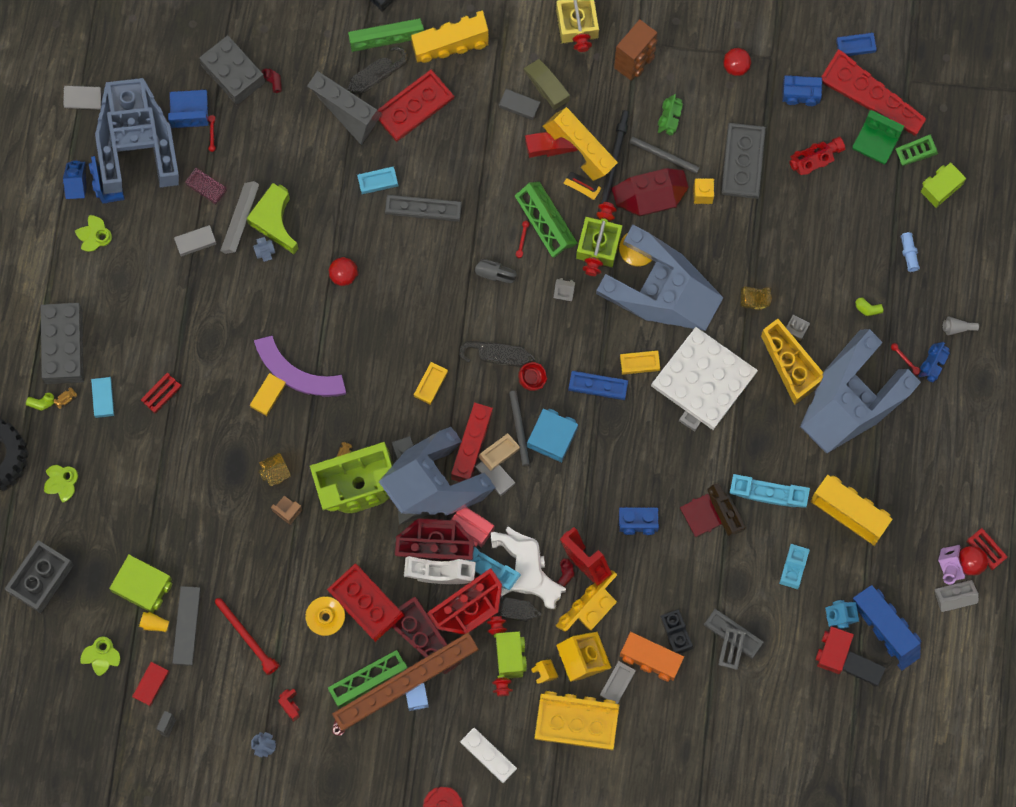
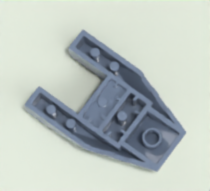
M140 78L106 82L95 132L103 194L122 192V179L117 152L153 148L159 186L179 185V174L171 127L165 119L160 106L154 100V96L145 80Z
M632 225L624 239L623 245L655 261L656 264L640 292L605 274L596 290V294L646 321L671 324L690 329L697 327L702 331H706L723 300L721 294L681 253L652 234Z
M870 329L859 330L822 374L821 383L816 388L812 404L809 405L800 427L825 453H829L879 423L908 398L921 383L909 369H898L875 395L856 375L857 371L883 343Z
M452 427L440 430L405 450L379 481L401 514L428 512L429 514L436 515L438 512H444L445 515H449L483 501L495 489L491 479L485 472L452 486L448 484L445 477L440 473L433 461L450 455L462 442Z

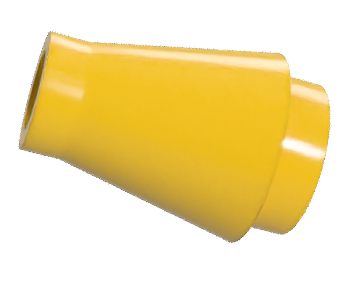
M143 612L139 627L144 628L143 630L166 632L169 621L151 612Z

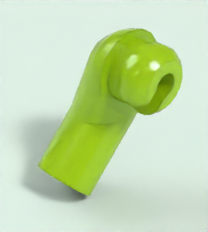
M862 297L858 298L855 302L856 308L865 316L883 313L882 304L872 306Z
M46 393L39 400L29 396L26 406L42 411L54 404V395Z

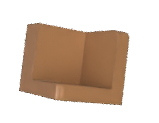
M283 496L276 506L274 504L271 506L272 511L290 525L302 511L301 505L297 502L293 503L286 496Z

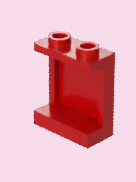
M575 527L564 533L563 537L560 538L569 559L597 587L612 575L604 555L599 550L590 558L583 552L586 547Z

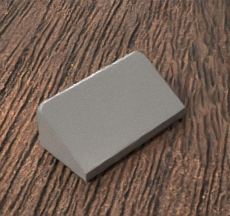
M64 86V108L101 110L103 91L101 87Z
M972 580L935 589L941 612L978 603V592Z

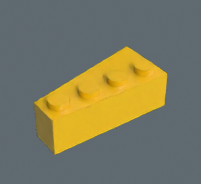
M483 10L477 12L476 17L470 19L468 16L462 17L461 21L456 24L448 22L443 24L438 30L431 28L411 35L417 62L426 63L434 58H446L450 54H463L468 50L483 49L487 46L488 28Z
M776 319L763 329L761 337L794 405H796L820 385L823 372L781 321Z

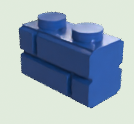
M784 76L782 102H787L788 105L805 103L807 106H815L820 104L822 78Z

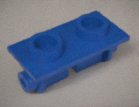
M944 342L935 343L930 347L929 355L921 365L918 377L927 376V380L930 382L938 379L942 368L937 363L944 365L950 354L949 348L944 346Z

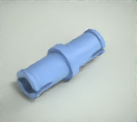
M910 232L900 235L904 249L902 253L906 258L908 272H914L920 269L916 255L918 250L914 246L913 234Z

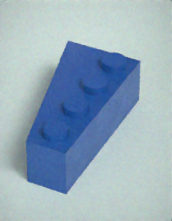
M871 585L853 598V602H856L857 611L867 625L874 626L872 629L878 640L885 641L889 655L891 657L895 655L899 660L898 667L902 671L920 658L921 639L915 632L912 634L908 629L909 625L905 619H900L897 616L894 606L891 603L887 604L883 593Z

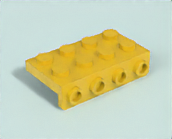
M545 691V694L540 696L535 740L613 750L619 705L615 704L616 701L613 700L598 702L593 697H584L583 700L576 699V695L565 694L562 697L557 696L555 692Z

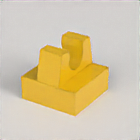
M551 659L542 660L531 669L533 673L539 672L541 675L536 680L537 684L558 678Z

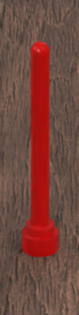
M217 598L215 604L261 660L263 671L267 675L275 672L280 666L275 659L272 660L271 657L268 658L221 598Z

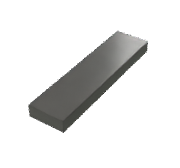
M387 195L385 215L460 222L462 202Z
M181 586L173 665L193 666L201 592L199 587Z

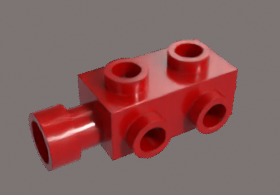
M841 137L832 139V142L828 144L824 141L819 144L814 143L810 148L796 151L794 155L790 156V166L793 171L796 170L800 175L809 174L813 170L825 167L830 162L835 161L833 153L844 151L845 144Z

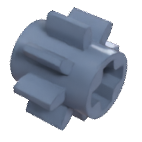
M265 237L256 239L257 244L253 245L257 259L262 258L264 262L271 260V254L275 253L272 241H266Z
M260 732L259 735L253 737L251 747L255 750L254 755L268 757V755L275 751L276 743L275 740H272L273 735Z

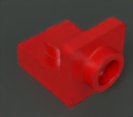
M294 688L291 691L289 689L285 690L278 700L293 722L300 717L298 706L294 701L289 702V700L297 695Z

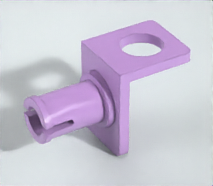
M960 545L941 549L939 563L946 584H953L955 580L965 578L958 558ZM954 551L952 554L945 555L947 552Z

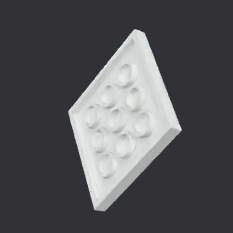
M695 327L651 386L714 430L758 370Z

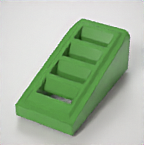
M931 134L895 148L902 166L938 154ZM928 143L929 151H926L924 144ZM917 146H921L923 153H919ZM910 148L914 149L916 156H912ZM902 151H907L909 159H905Z

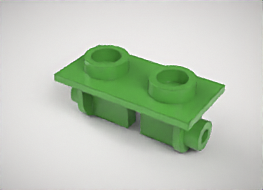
M675 94L666 98L663 102L662 108L664 110L658 121V133L666 130L668 135H673L677 130L679 120L673 118V115L680 117L683 103L681 99L675 98Z

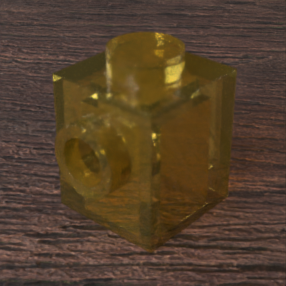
M280 453L259 462L261 470H259L260 476L263 481L267 480L270 486L279 484L291 477Z

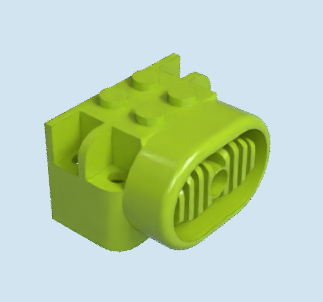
M385 442L310 465L323 510L355 513L380 505L390 498L379 483L381 478L393 466L389 449ZM357 483H365L363 488L356 489Z

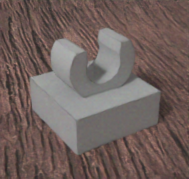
M563 278L557 279L553 298L572 301L575 282L573 280L564 281Z
M793 315L786 329L795 339L801 341L810 323Z

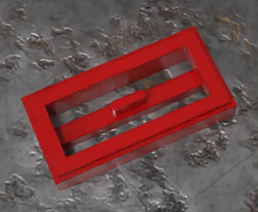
M166 373L141 399V402L153 413H156L182 386L170 374ZM169 380V382L148 402V400ZM174 384L175 386L153 407L152 405Z
M983 528L967 540L970 546L979 547L974 542L975 539L995 563L988 557V566L991 570H994L1008 558ZM979 535H981L988 542V544L1001 557L1000 559H998L995 556V554L989 549V547L980 539Z

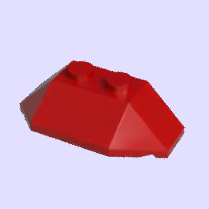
M490 568L427 612V615L438 630L459 634L470 633L499 612L502 583L492 568Z

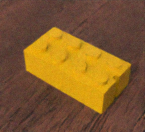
M827 475L810 502L875 546L892 521L890 514L883 509H877L873 506L874 503L871 500L861 498L857 495L858 492L855 489L845 487L841 484L842 482L839 478Z

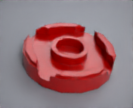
M449 787L434 788L427 794L423 803V807H463L461 797L455 790Z

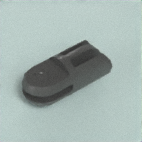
M481 259L475 267L477 275L493 281L499 280L513 283L516 280L514 278L517 276L515 270L502 266L501 263Z

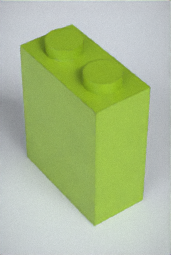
M128 555L109 589L114 594L153 613L160 608L163 602L161 598L164 593L169 592L172 586V579L162 571Z

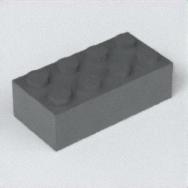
M79 303L41 305L42 380L45 384L84 382L83 311Z

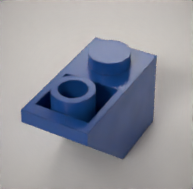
M75 160L66 163L63 176L66 199L85 198V162Z

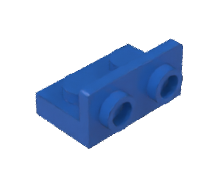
M619 508V532H624L625 535H634L635 532L653 535L655 532H658V508Z

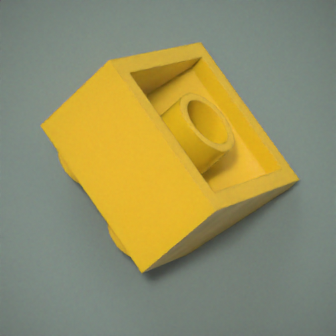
M598 632L572 636L556 645L570 682L611 669Z

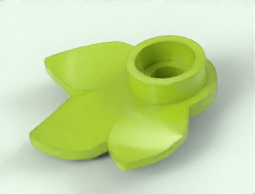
M89 215V226L75 230L77 237L83 241L81 250L87 252L95 251L99 246H106L112 240L111 232L105 228L104 221L97 216ZM101 235L106 236L104 240L99 239Z
M53 465L46 470L50 478L45 483L44 492L47 494L58 493L61 501L66 502L75 492L74 484L78 480V472L73 467L63 468L59 465ZM70 473V478L67 480L66 474Z
M107 637L97 638L94 644L86 647L81 655V664L92 663V667L98 676L106 673L110 665L119 666L120 654L113 648L112 641ZM101 644L107 645L105 650H100Z

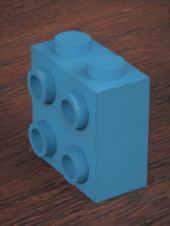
M543 409L527 442V447L562 463L578 430V424L570 417L563 418L559 416V413L552 409Z

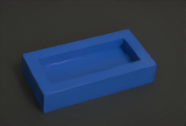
M874 33L837 37L836 39L838 49L847 56L876 53L877 50Z

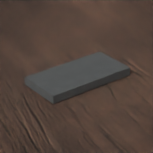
M728 123L721 195L759 198L766 127Z

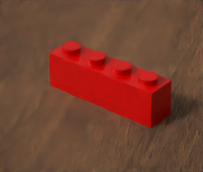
M474 402L451 473V480L462 482L473 477L478 456L493 415V408Z

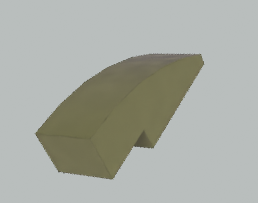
M538 59L523 68L541 96L546 98L553 110L570 101L569 93L541 60Z

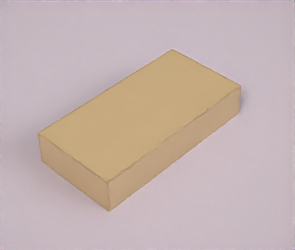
M507 433L481 452L478 457L492 471L519 451L520 446Z

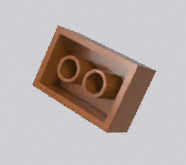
M639 19L616 46L614 68L631 81L635 76L639 77L644 70L645 64H650L655 58L657 32Z

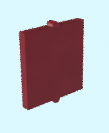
M709 494L698 499L693 498L692 502L680 507L695 538L706 532L710 533L712 529L722 525Z

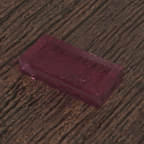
M197 168L185 181L188 187L215 205L227 191L226 187Z

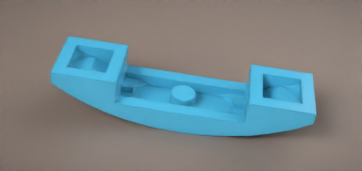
M733 474L730 494L769 504L806 508L810 488L796 485L785 486Z
M474 547L473 560L469 561L476 562L475 573L481 575L492 568L502 583V588L510 591L521 574L507 565L504 566Z

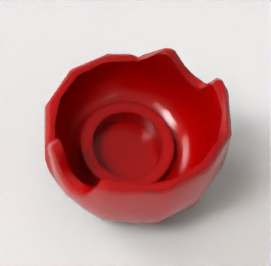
M731 49L724 56V68L733 76L744 75L750 69L751 57L744 49Z
M345 257L335 259L329 267V278L334 284L339 286L352 284L358 276L357 265L353 260Z
M536 362L524 364L518 374L519 383L524 389L529 391H537L543 388L547 381L545 369Z
M968 546L960 550L958 558L965 575H980L986 570L988 557L981 548Z

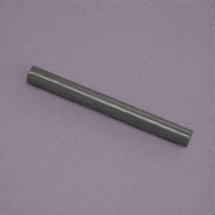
M633 136L629 142L695 174L700 169V167Z
M510 391L522 466H528L530 461L517 391Z

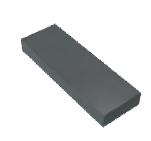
M714 609L704 624L705 627L722 639L725 637L727 626L745 630L746 636L742 652L752 659L763 644L762 640L717 609ZM730 632L728 639L730 644L732 643L734 632ZM741 634L737 635V640L735 644V647L737 649L739 646Z

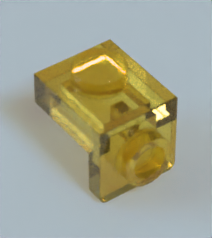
M746 286L741 288V307L762 310L770 306L772 300L771 288L766 287L762 290Z

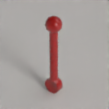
M210 115L208 117L210 122V146L208 149L210 152H214L216 150L214 146V122L216 118L214 115Z
M528 221L522 223L523 231L519 250L516 252L517 258L523 257V244L527 228L530 225Z
M893 343L891 349L896 351L911 367L914 375H918L920 368L915 367L899 350L898 345Z

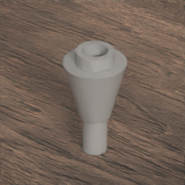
M949 316L943 321V331L947 335L967 330L978 331L979 329L978 323H967L966 321Z

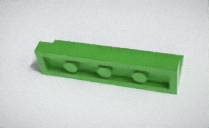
M421 19L351 31L348 32L353 52L411 41V35L422 32L424 29Z
M540 182L528 183L515 195L552 257H556L564 249L573 248L577 244V241ZM526 192L530 195V203H526L522 197ZM534 208H538L540 212L539 219L533 215ZM543 223L549 226V234L544 233ZM553 239H557L560 247L556 250L552 246Z
M396 650L328 687V690L340 709L408 668ZM396 656L399 664L392 668H387L388 660ZM375 667L383 669L382 673L374 678L369 677L371 669ZM356 677L365 679L363 684L357 687L352 686L353 679ZM340 686L348 688L347 693L339 697L334 692V689Z

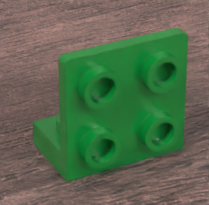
M870 110L852 149L882 164H886L904 126Z

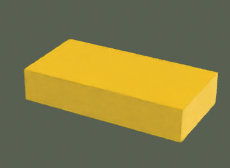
M658 351L620 354L622 375L660 371Z
M431 362L414 393V397L431 405L448 370Z
M269 373L251 402L250 407L267 416L286 386V382Z

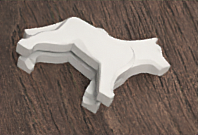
M510 527L506 529L507 534L491 532L492 548L503 546L512 557L516 558L515 571L521 574L510 591L502 588L501 597L513 591L523 594H534L544 601L546 608L555 609L556 601L561 598V593L566 592V588L552 581L541 570V568H545L544 556H540L537 540L524 536Z

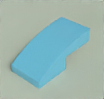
M793 544L790 545L779 584L795 589L799 588L810 549Z

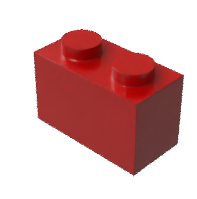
M832 626L829 631L825 630L821 641L824 642L823 649L818 650L815 659L818 661L817 667L840 674L854 634Z

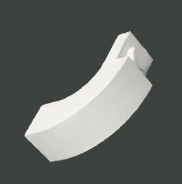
M409 556L405 558L404 577L436 584L470 583L474 580L476 562L462 559L431 561Z

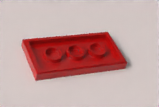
M431 69L380 107L378 111L382 116L378 121L393 139L398 142L452 101L454 95Z
M356 563L327 589L375 642L404 616Z

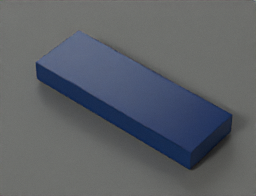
M572 371L568 391L625 400L628 380Z

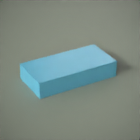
M394 167L357 175L361 194L398 186Z
M111 377L91 379L95 418L114 416Z

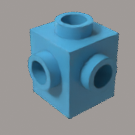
M839 600L833 602L832 606L826 607L829 627H837V629L841 630L849 628V624L859 622L856 602Z

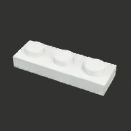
M475 728L460 741L503 784L517 770Z

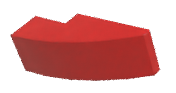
M548 132L525 135L529 158L546 154L549 157L579 151L567 139L559 137L555 140Z

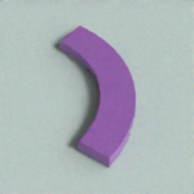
M273 336L254 340L257 352L263 363L274 376L285 381L288 387L308 395L312 394L322 397L346 395L342 375L325 377L305 373L291 365L281 355Z

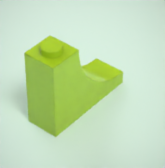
M273 183L247 217L248 225L292 254H295L298 250V244L288 235L283 226V213L290 200L288 190L282 185L277 186Z

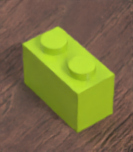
M952 163L947 166H941L936 171L937 175L933 178L931 176L922 183L921 193L936 208L957 191L966 180L965 176Z

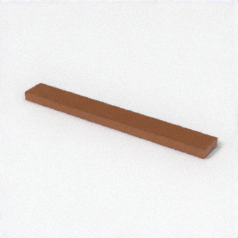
M468 632L332 713L341 731H344L477 652L479 649Z

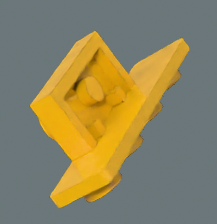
M611 570L612 575L598 587L595 584L590 585L585 590V594L573 603L572 608L560 617L556 625L557 628L566 632L579 619L587 629L592 630L617 603L605 590L617 574Z

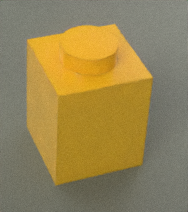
M695 179L693 186L694 204H713L714 179Z

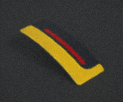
M570 172L564 181L565 185L578 190L595 200L601 190V187L573 172Z

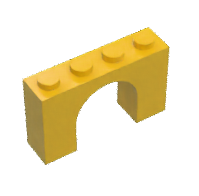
M567 107L555 113L543 125L545 130L555 140L563 137L581 152L586 160L581 168L593 181L605 176L618 163Z

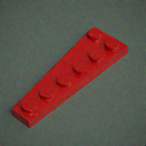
M839 49L821 77L822 83L865 108L903 125L904 130L917 136L926 121L925 117L906 102H903L895 93L889 91L885 85L874 79L866 70L864 71L854 60Z

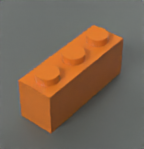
M630 632L620 653V657H623L622 660L630 665H633V663L641 666V670L647 673L653 671L659 674L658 677L667 682L669 680L674 681L684 659V656Z

